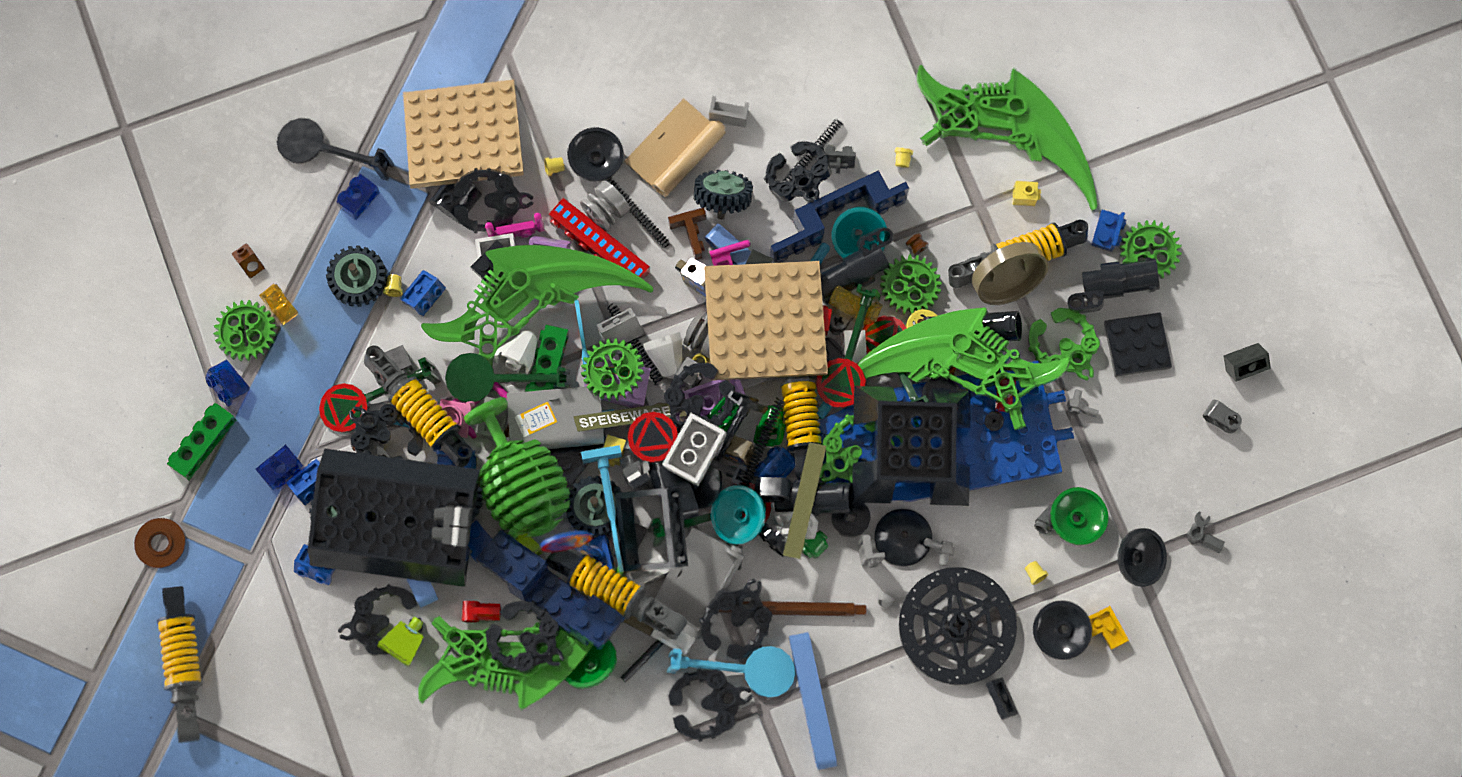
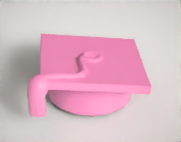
M441 399L440 405L442 410H445L447 416H451L452 420L461 426L458 434L463 438H468L469 425L465 423L464 416L472 410L475 403L473 401L461 403Z

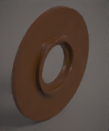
M155 518L146 522L140 527L135 536L134 548L136 555L144 564L153 568H164L172 565L181 557L185 548L183 530L176 522L167 518ZM156 535H165L168 539L167 548L163 551H155L151 546L152 539Z

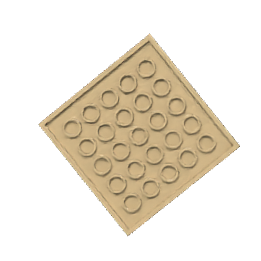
M514 80L403 92L409 183L411 189L455 184L460 177L474 170V168H478V170L491 168L505 171L512 175V177L524 175ZM478 177V181L487 180V177Z
M819 261L704 266L710 364H713L719 370L717 376L711 379V381L828 374Z

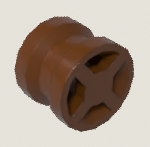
M921 233L915 234L905 243L908 248H911L914 256L919 255L929 246L928 242L922 239Z

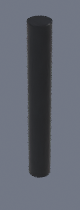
M657 639L620 678L626 683L664 643Z

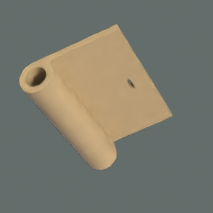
M683 98L624 162L659 194L667 197L726 134L725 126L720 121L710 122Z

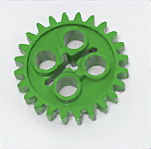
M1146 220L1144 226L1138 222L1137 229L1131 226L1132 233L1126 231L1125 235L1127 238H1122L1121 240L1125 244L1119 247V249L1124 250V252L1120 253V257H1125L1122 264L1137 262L1140 257L1155 258L1158 275L1163 279L1164 273L1168 276L1171 274L1169 268L1172 270L1176 269L1173 263L1178 264L1180 262L1176 258L1182 255L1181 252L1177 251L1182 245L1176 244L1180 238H1173L1175 231L1169 233L1170 226H1167L1165 229L1162 228L1163 222L1159 226L1156 225L1155 220H1153L1151 225ZM1154 237H1161L1163 239V243H1155ZM1135 240H1143L1144 246H1137L1135 244ZM1149 247H1151V250H1155L1153 254L1147 251ZM1163 247L1167 248V250H1156ZM1134 251H1142V253L1134 254ZM1157 255H1164L1166 262H1159Z
M909 254L908 259L901 255L900 261L894 258V265L889 263V270H883L885 275L881 276L880 280L883 282L880 283V288L884 289L881 291V295H887L884 301H891L889 307L891 308L895 305L896 312L901 308L903 309V315H905L907 310H909L911 315L914 310L918 311L921 308L928 310V305L933 307V300H938L939 297L936 294H940L941 289L937 287H940L942 282L937 281L940 279V275H935L937 268L931 269L932 262L925 264L926 258L919 261V255L915 259H912L911 254ZM907 269L912 274L906 276L902 273V270ZM925 278L927 279L928 283L921 284L919 282V279ZM911 282L914 283V285L908 287V284H910ZM899 285L903 290L898 292L893 287ZM917 294L920 299L912 300L910 295Z
M241 300L238 306L235 302H233V308L226 306V313L220 311L223 317L216 318L220 324L214 325V328L218 331L213 334L215 337H219L215 342L221 344L219 348L221 351L225 350L224 354L226 356L231 354L233 360L238 356L240 361L246 357L250 361L251 356L258 359V353L264 356V348L270 350L268 343H274L271 337L277 336V334L272 330L277 329V326L272 324L275 322V319L270 317L271 312L266 311L264 305L260 307L258 302L252 305L251 300H248L247 305H245L243 300ZM243 315H245V325H246V327L248 328V329L246 330V336H247V340H248V346H245V344H246V337H245V335L243 334V332L245 331L244 322H243V319H242V316H243ZM258 317L256 323H250L251 318ZM233 320H239L236 326H231ZM260 335L258 341H251L253 336ZM235 338H241L238 344H232Z
M617 338L614 339L613 343L607 339L605 345L602 341H599L600 347L593 345L594 351H587L590 357H583L587 364L581 365L582 369L586 370L581 375L582 377H587L583 382L589 384L587 386L588 390H593L594 396L600 393L601 399L607 395L609 401L612 396H615L617 401L619 400V395L626 398L627 391L633 394L631 388H639L636 381L642 382V378L639 375L644 374V371L639 369L644 367V364L639 362L642 357L637 355L638 350L636 348L632 350L633 346L631 343L626 346L625 340H622L619 344ZM616 354H622L620 360H613ZM605 355H609V358L620 380V384L616 383V380L607 363ZM599 362L605 363L602 368H596V364ZM623 371H630L627 377H621V373ZM612 379L611 384L603 385L604 380Z

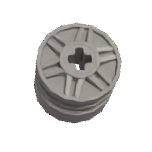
M603 181L594 189L597 197L590 193L587 195V199L584 198L580 201V205L592 221L607 231L610 229L609 224L614 225L616 223L612 214L622 218L630 211V207L614 186L607 181Z
M702 309L691 321L683 344L688 347L693 342L691 347L693 350H696L700 344L703 345L701 354L710 359L707 311Z

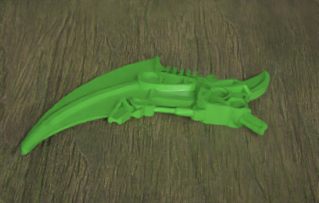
M923 65L919 66L917 72L918 87L933 105L939 119L933 125V129L920 138L923 145L927 147L939 137L943 139L948 136L970 137L973 140L995 139L1008 141L1009 144L1016 145L1019 150H1025L1031 161L1041 162L1042 157L1056 164L1083 192L1091 211L1096 210L1097 198L1094 182L1084 152L1061 112L1032 81L1013 68L1010 73V80L1006 84L1000 82L999 86L998 82H994V86L993 83L988 85L983 83L982 86L981 83H977V88L972 89L970 85L965 84L961 90L942 85L926 71ZM946 110H950L942 116L941 112L944 113ZM960 113L964 118H958L955 114ZM941 124H947L949 129H944ZM966 124L970 129L961 127ZM977 127L1011 131L1012 134L1010 136L993 135L992 133L979 132Z
M543 245L503 247L486 251V256L493 263V271H488L492 277L484 276L488 282L483 279L481 280L485 287L478 284L477 287L482 291L474 290L478 297L475 301L471 300L467 303L468 310L462 316L445 323H422L421 328L432 339L442 342H463L479 348V355L486 358L493 367L496 350L510 336L518 334L529 320L548 304L555 306L560 301L573 304L579 298L574 293L599 286H630L640 288L649 293L653 292L654 289L645 280L611 261L585 252ZM534 298L539 300L538 306L527 316H524L515 326L507 322L514 318ZM476 306L484 312L481 314L475 310ZM489 315L494 318V322L489 320ZM486 316L484 322L476 325L477 321L480 318ZM490 324L494 327V331L491 334H486L483 331V327ZM497 328H508L507 334L497 343ZM480 329L479 345L469 341L475 340V330ZM491 344L493 346L492 352H483V345Z
M984 307L953 311L917 323L884 341L857 364L863 370L865 379L901 372L911 373L908 378L916 383L927 377L932 379L939 377L949 378L976 393L977 396H987L1002 404L1005 412L1010 414L1014 429L1017 430L1026 427L1020 410L1022 408L1020 398L1037 386L1059 379L1068 369L1070 358L1066 357L1049 363H1031L1022 360L1018 350L1013 349L1010 351L1007 349L1009 341H1004L1003 337L999 338L998 333L994 334V330H990L988 326H983V320L987 314V309ZM1011 358L1012 361L1009 364H1006V362ZM954 367L983 381L980 386H977L950 374L948 370ZM1005 370L1013 371L1015 374L1005 372ZM1007 378L1010 380L1007 386H1000L1002 379ZM1014 381H1019L1021 388L1026 389L1018 394ZM996 385L1000 398L988 392L987 388ZM1015 397L1016 401L1014 404H1006L1007 398Z
M617 567L616 573H620L623 577V572H619V567ZM438 616L433 619L434 621L431 625L443 635V640L448 644V647L440 661L421 680L418 688V699L423 704L441 687L456 681H468L471 687H476L478 683L484 684V690H488L490 686V691H494L495 688L496 692H500L502 689V693H507L508 690V694H513L514 691L519 697V709L522 711L556 688L578 666L593 644L589 643L586 647L560 628L559 635L556 637V648L563 652L565 660L561 661L559 655H554L552 660L554 662H561V665L551 666L543 663L535 666L534 670L530 673L523 674L517 670L505 668L498 660L494 661L491 658L492 654L486 642V631L488 628L484 630H460L455 626L451 627ZM540 622L535 623L532 628H525L524 630L507 631L503 629L502 637L521 635V633L526 631L538 634L540 633ZM453 637H461L458 642H451ZM471 639L482 640L476 645ZM497 642L498 647L503 650L502 654L506 657L512 655L515 658L519 653L526 652L521 642ZM541 647L539 653H545L548 647ZM468 649L474 650L472 655H465ZM451 650H453L460 658L456 659L452 654H450Z

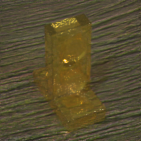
M272 284L259 295L283 325L298 314V311L288 301L277 284Z
M836 286L828 304L857 319L861 298L840 286ZM877 301L871 303L863 326L876 322L883 307L881 303Z

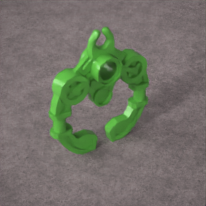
M1057 308L1051 312L1054 323H1063L1068 319L1074 321L1076 325L1080 323L1083 327L1082 334L1085 335L1081 339L1080 345L1074 343L1069 338L1061 339L1059 343L1061 355L1055 354L1049 357L1047 352H1041L1039 349L1041 344L1038 342V337L1045 333L1047 324L1042 319L1032 324L1029 331L1028 350L1033 352L1036 361L1039 363H1049L1069 357L1070 364L1066 372H1074L1079 378L1087 381L1089 377L1082 374V371L1087 369L1089 370V376L1091 378L1094 377V370L1090 361L1092 355L1098 351L1100 342L1096 337L1094 326L1088 323L1085 314L1072 312L1069 308ZM1079 358L1082 362L1075 363L1073 359Z
M847 414L845 419L835 423L830 433L823 440L822 445L826 446V464L821 468L820 477L823 476L825 470L831 473L830 477L822 478L823 482H831L838 477L849 480V483H852V466L860 458L862 449L857 445L842 448V440L839 436L845 433L843 429L848 425L854 426L853 415L849 416ZM863 425L867 431H875V426ZM834 461H843L844 468L841 470L837 469L834 466Z

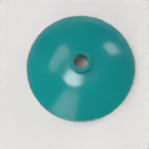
M855 207L846 210L836 219L832 227L831 238L836 252L842 258H845L858 251L857 241L859 238L879 227L887 228L886 223L876 211L869 208ZM860 229L862 230V233L860 235H856V230ZM884 230L880 232L879 238L881 241H885L888 233ZM865 240V245L863 246V248L865 247L869 249V244L877 242L875 240L871 242Z
M734 485L720 492L719 497L712 504L711 522L717 535L731 544H745L758 536L765 522V507L762 499L754 490L746 486ZM743 512L746 514L745 518L742 517Z

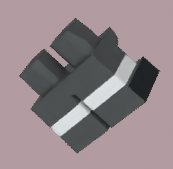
M630 455L620 460L624 480L631 491L653 489L648 474L642 475L639 460L634 462Z
M447 506L445 508H436L434 519L444 520L443 528L433 527L432 538L442 540L444 544L468 546L471 529L468 526L471 525L473 507Z

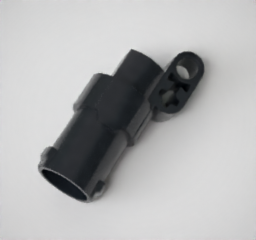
M879 227L862 236L857 241L858 251L843 258L840 264L823 273L820 272L822 301L825 305L836 303V299L857 289L858 284L865 288L876 281L874 275L890 267L881 248L892 242L894 235L891 229ZM885 230L888 233V237L885 241H881L879 234ZM865 240L868 242L875 240L877 242L869 244V249L865 247L863 248V246L865 245Z
M1149 257L1145 258L1144 261L1119 264V261L1100 264L1101 270L1082 272L1084 292L1069 296L1067 304L1068 308L1075 313L1096 312L1103 308L1104 299L1124 297L1125 293L1147 290L1155 292L1159 290L1160 284L1156 259ZM1086 298H1087V305H1088V306H1085V301H1084V299H1086ZM1093 298H1097L1098 304L1094 305L1092 302ZM1074 300H1079L1082 304L1074 308L1071 306V303Z
M987 310L983 320L984 327L988 326L990 330H994V334L998 333L999 338L1003 337L1004 341H1021L1022 320L1019 311L989 313ZM924 317L923 321L930 319L932 317Z
M664 460L653 463L648 462L650 468L648 474L653 489L680 487L683 519L686 520L699 516V508L690 481L664 468L662 465Z
M757 478L754 491L764 503H774L775 512H793L800 480H795L792 483L788 478ZM819 480L811 511L813 516L817 517L819 514H852L854 503H852V483H821Z

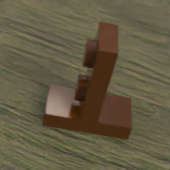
M705 208L668 217L670 230L685 226L695 260L701 259L702 252L705 251L702 240L699 241L697 237L700 234L697 222L706 220Z

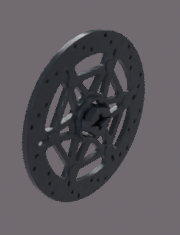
M950 567L928 574L911 588L900 610L899 635L906 655L922 673L942 683L967 685L988 678L1006 662L1016 640L1017 621L1009 597L993 579L973 569ZM958 583L973 585L985 592L987 597L984 600H980L959 590ZM943 584L947 586V592L930 605L926 606L921 603L923 597L934 588ZM952 596L956 597L959 606L957 609H952ZM962 596L976 602V605L964 609L960 597ZM945 598L948 599L947 611L934 609L935 605ZM994 606L997 607L1001 618V637L994 636L992 633L990 609ZM981 607L983 610L973 618L970 612ZM929 613L942 615L941 622L930 616ZM952 614V618L949 620V622H948V624H947V630H946V629H945V624L947 623V620H948L947 617ZM915 615L923 617L926 639L923 645H919L915 637ZM983 615H986L988 631L976 625V622ZM928 620L940 628L932 637L929 635ZM956 620L959 625H962L959 630H957V627H953ZM968 621H970L971 628L967 632L968 635L964 637V633L968 629ZM977 630L986 636V639L973 637L974 631ZM940 634H943L946 640L934 645L933 641ZM969 640L982 644L972 653L968 654ZM951 642L955 655L944 652L939 647ZM957 643H964L963 656L959 654ZM990 646L995 649L994 653L985 662L973 668L969 667L968 660L985 647ZM931 652H935L956 661L957 669L942 667L930 660L928 655Z

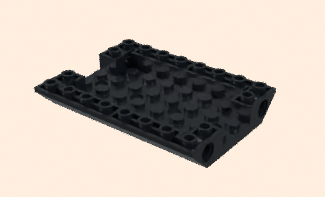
M324 448L317 469L308 540L310 566L466 587L470 547L444 544L442 540L432 538L433 527L443 528L444 520L434 519V512L436 508H445L447 506L473 507L475 509L480 469ZM331 505L335 506L338 510L335 517L330 516L328 513V508ZM369 511L376 513L377 519L375 522H370L367 519ZM408 516L415 518L416 525L414 527L407 526L406 518Z

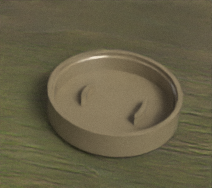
M1030 242L1013 243L991 253L978 265L972 276V285L982 302L989 305L1008 304L1026 296L1043 281L1048 272V261L1036 244Z

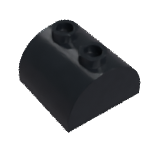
M472 182L468 184V193L463 198L454 195L455 184L441 185L429 200V203L460 224L454 216V206L463 204L469 213L482 196L480 190Z

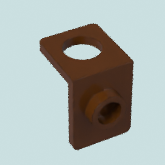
M247 243L232 253V256L249 278L254 277L265 269ZM251 262H256L258 265L254 271L247 269L248 264Z

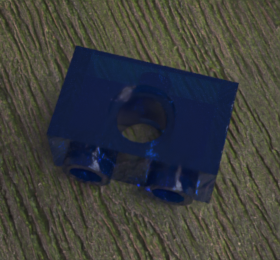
M360 173L350 181L349 187L345 191L340 192L336 203L340 209L357 220L379 195L380 191L377 185ZM356 193L361 194L357 199L352 198Z
M285 444L255 470L274 490L275 488H281L286 483L285 480L290 476H295L300 472L303 464ZM279 465H285L283 472H276Z

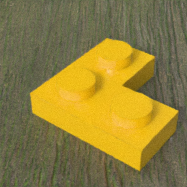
M1111 606L1089 616L1092 623V637L1102 633L1110 650L1129 641Z

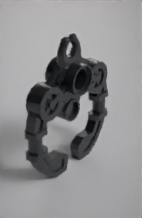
M799 141L791 146V151L795 157L802 156L807 152L812 153L813 156L817 155V162L812 165L811 170H806L802 166H796L792 169V182L785 181L780 183V181H775L777 179L776 171L787 162L786 158L781 153H778L769 161L764 180L766 184H769L770 191L779 196L783 202L791 201L795 197H803L807 202L813 203L814 199L812 197L816 200L819 199L820 192L818 186L821 181L827 180L832 173L829 167V157L827 153H824L822 145L809 141Z
M474 168V170L460 177L454 185V195L463 198L468 193V184L472 181H478V177H487V181H494L495 187L498 190L484 197L485 205L497 210L494 220H487V222L493 224L494 231L496 227L512 225V218L519 209H526L533 205L532 201L527 204L522 202L524 197L533 200L534 196L526 192H519L513 184L512 175L505 171L487 168V170ZM508 198L516 199L512 204L506 202ZM465 205L454 206V216L461 225L474 231V234L487 232L485 224H478L477 220L473 221L468 218V209Z
M701 362L689 366L685 365L683 371L679 375L674 376L669 388L665 391L664 399L670 406V419L676 425L678 433L682 430L690 413L716 427L722 426L724 424L723 421L728 416L733 415L732 411L735 402L728 395L731 390H736L729 380H725L719 385L720 393L726 398L725 404L721 407L723 411L718 416L714 414L711 419L707 416H701V410L705 404L704 397L694 395L685 399V393L681 389L686 384L684 380L689 375L693 377L695 373L701 372L706 378L714 379L719 370L713 364ZM685 411L687 414V418L685 421L682 422L680 420V414L681 412Z
M386 404L380 410L369 412L362 407L355 406L353 410L361 412V416L358 418L354 417L353 411H349L350 419L356 424L355 433L350 438L351 448L356 453L372 455L370 451H367L370 447V440H375L382 444L388 443L391 439V434L386 425H393L396 421L401 425L406 423L410 427L409 432L413 434L414 438L407 446L408 453L417 456L422 451L423 438L421 434L416 431V428L412 427L407 418L403 417L402 412H399L395 406ZM372 422L373 425L366 426L365 423ZM399 455V456H396V457H393V458L404 459V458H403L402 456H400V455Z
M753 578L746 583L744 589L733 592L722 589L717 592L715 598L705 607L706 612L703 618L699 619L701 623V636L707 648L717 651L721 646V640L717 635L711 633L710 629L712 626L710 620L713 614H718L720 609L725 611L731 609L730 621L736 627L742 626L751 617L754 623L758 625V628L756 627L755 632L758 633L755 640L750 639L749 643L745 646L730 644L726 653L728 657L735 660L742 659L763 646L761 643L764 637H767L769 634L768 630L772 620V613L769 608L762 604L759 597L762 591L761 581H757L758 588L755 591L750 589V586L756 582V579ZM746 598H751L748 604H743Z
M387 584L386 587L373 588L374 590L358 597L354 602L355 613L351 622L341 625L338 629V633H342L345 628H348L350 630L349 636L341 634L339 636L340 639L346 641L356 639L365 646L367 653L372 656L390 655L378 647V643L382 640L378 634L388 627L389 618L386 615L372 613L374 601H379L380 596L389 594L390 597H400L402 606L407 610L417 606L415 596L411 592ZM365 623L368 629L366 632L360 633L356 629L357 625ZM423 625L418 631L420 634L422 633Z
M515 601L505 605L500 612L507 621L514 619L522 611L528 614L531 612L537 614L536 619L541 621L539 625L540 633L535 634L526 631L521 633L519 637L526 652L519 653L515 658L512 655L506 657L502 654L503 650L497 644L502 637V628L491 624L486 631V642L492 654L491 658L494 661L498 660L501 662L503 667L517 670L523 674L530 673L534 670L535 666L543 663L551 666H560L561 662H554L552 660L554 655H559L561 661L565 660L563 652L556 648V637L560 632L559 624L550 616L547 609L537 606L535 601ZM541 647H548L545 653H539Z
M697 669V672L689 674L685 672L684 676L678 679L672 686L668 695L670 706H680L684 699L682 690L684 687L691 685L690 681L698 679L700 683L707 681L709 687L713 689L701 701V706L705 710L718 712L716 725L709 726L710 730L701 732L700 728L696 730L691 729L689 721L684 715H678L673 718L674 726L681 734L697 739L699 742H703V739L708 738L716 739L717 736L724 732L732 730L736 725L735 715L739 706L748 703L753 698L751 694L746 699L741 698L740 694L742 691L751 693V689L745 686L734 687L727 681L725 673L720 670ZM733 694L734 699L732 703L725 704V695Z

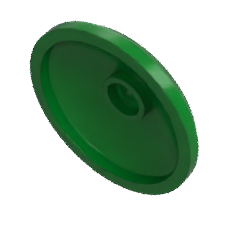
M1074 487L1063 491L1056 497L1051 507L1050 519L1053 529L1064 541L1073 545H1087L1098 540L1105 532L1108 525V510L1098 494L1087 488ZM1073 516H1077L1079 521L1075 522Z
M608 640L601 649L593 645L578 666L565 678V681L569 685L580 689L591 688L605 681L613 672L617 662V651L613 643Z

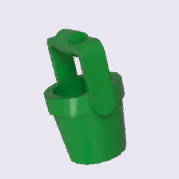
M767 405L769 408L762 415L761 421L756 426L753 439L755 444H761L757 440H760V433L763 432L762 429H765L763 426H768L765 422L770 423L766 419H771L768 415H772L770 411L774 412L771 410V408H775L773 405ZM783 409L780 412L781 415H777L779 416V419H776L778 422H774L776 426H773L775 429H771L773 433H770L771 435H777V438L767 440V447L780 445L783 441L785 431Z

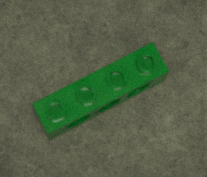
M545 325V329L541 330L539 335L541 344L540 348H536V363L532 367L530 374L557 373V367H561L569 337L568 329ZM552 343L556 345V348L554 350L546 349V346L548 344ZM543 362H550L551 366L549 368L541 367ZM530 382V384L527 383L525 392L555 389L556 384L546 382L544 386L540 387L536 385L537 382Z
M217 403L210 405L205 410L201 421H197L194 424L190 435L182 439L179 449L169 456L167 465L190 481L237 419ZM211 422H217L215 428L208 429ZM205 437L202 444H196L198 438ZM188 452H192V457L189 460H184L185 455Z

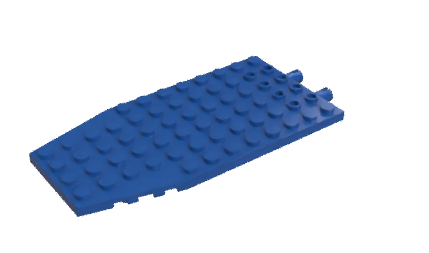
M1005 370V372L1015 374L1013 371ZM969 374L956 376L977 386H980L983 381ZM1016 381V388L1019 394L1026 388L1022 389L1019 381ZM927 382L912 385L918 397H922L923 387ZM958 383L960 389H966L963 387V385ZM996 385L988 387L987 391L996 395ZM1041 385L1021 397L1022 408L1020 410L1026 427L1017 430L1014 429L1009 413L995 410V400L987 396H977L976 393L971 391L970 428H957L956 462L970 467L969 491L1061 474L1063 472L1057 449V441L1074 439V433H1072V427L1060 430L1053 429L1048 407L1050 404L1066 402L1064 390L1047 393L1045 392L1044 385ZM904 386L894 388L897 401H911ZM854 405L819 420L820 426L818 428L821 432L818 435L821 436L822 443L835 423L841 422L847 414L849 416L854 415ZM990 411H998L1004 417V424L997 431H991L985 426L984 419ZM848 425L844 428L845 433L839 436L842 440V448L857 445L862 449V454L857 463L873 461L875 455V431H867L863 425H854L853 427ZM892 437L891 439L894 441L895 447H899L900 440L897 437ZM911 438L912 446L919 447L920 441L917 438ZM936 438L931 439V445L934 448H939V441ZM826 451L823 459V465L826 464ZM916 457L911 458V465L919 467V459ZM835 460L834 466L841 470L844 468V463L841 460ZM824 471L825 477H830V471ZM837 477L833 481L826 483H849V480ZM896 482L892 501L913 502L929 499L930 483Z

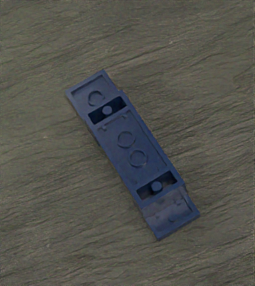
M878 170L818 200H814L813 203H808L795 209L793 223L798 233L770 246V257L773 258L772 263L784 262L788 259V256L794 253L798 255L809 246L815 247L821 244L825 232L821 219L827 217L828 213L834 210L838 212L844 209L845 205L849 203L855 204L859 202L862 197L869 209L876 211L879 215L885 214L893 206L899 207L903 205L907 200L909 192L907 182L889 189Z
M501 529L476 558L479 564L505 581L513 595L522 601H535L537 606L547 609V612L556 620L562 630L586 647L591 643L598 649H601L625 620L622 614L595 595H592L589 599L575 588L568 586L565 581L549 571L547 561Z

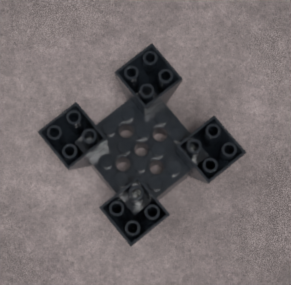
M854 386L853 425L875 426V455L873 461L853 463L852 503L891 504L895 484L899 482L930 483V505L969 506L970 467L956 462L957 428H970L971 391L968 389L932 388L931 402L897 401L893 387ZM917 418L920 421V427H913L911 419ZM892 437H897L900 440L899 447L891 444ZM911 438H917L920 441V446H912ZM932 438H936L939 441V448H934L931 445L930 441ZM912 457L919 459V467L911 465L910 460Z

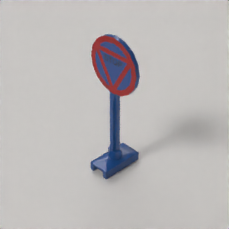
M575 531L553 536L540 544L541 550L545 552L575 549L578 552L596 559V563L601 562L603 566H608L609 570H615L607 535L593 538L590 532Z

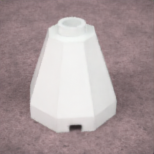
M530 330L520 331L497 350L494 355V362L497 365L500 363L502 365L501 369L505 373L530 374L538 343L536 334Z
M680 332L643 343L644 351L662 377H667L668 380L673 379L682 366V338Z

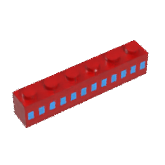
M562 198L549 213L550 224L556 229H562L564 235L571 241L573 239L579 243L578 246L583 251H589L597 257L611 261L636 274L643 280L650 273V266L565 198Z

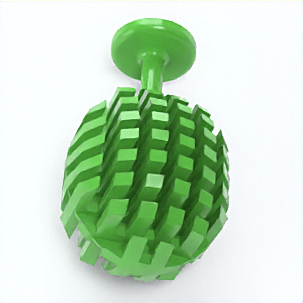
M505 397L496 398L479 405L464 416V421L467 425H477L485 422L497 445L486 458L491 459L482 466L480 471V477L484 476L480 479L482 498L486 500L485 505L488 511H492V518L499 521L498 525L502 530H509L508 535L515 538L526 533L531 534L526 535L524 538L544 535L551 532L562 519L557 521L555 519L561 517L569 508L570 500L564 502L570 496L569 488H565L568 484L566 477L563 476L562 468L557 466L558 461L556 458L549 455L551 452L545 446L539 447L541 443L536 439L523 443L525 440L507 441L495 416L507 408L508 401Z

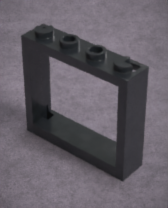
M680 487L615 493L624 572L689 566ZM661 495L668 562L639 564L632 497Z

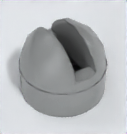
M881 591L877 600L880 606L887 608L893 603L895 598Z

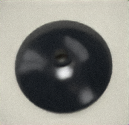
M592 127L580 131L573 137L568 147L567 157L571 169L577 176L587 181L597 182L606 180L617 173L622 165L624 152L619 138L614 133L604 128ZM594 157L600 158L598 161L593 160Z
M895 509L886 513L879 520L874 532V542L878 553H885L884 560L902 567L911 566L923 560L931 548L925 546L924 541L926 538L933 539L932 530L927 520L918 512L910 509ZM906 532L908 534V537L903 538L901 536V533Z
M1137 528L1130 531L1123 538L1118 549V566L1122 576L1127 582L1138 587L1153 585L1161 578L1167 563V551L1162 538L1155 531L1148 528Z
M1058 600L1045 605L1037 613L1033 623V636L1038 647L1046 655L1054 659L1068 660L1077 657L1088 647L1092 638V623L1082 607L1071 601ZM1063 625L1068 627L1067 632L1062 631Z

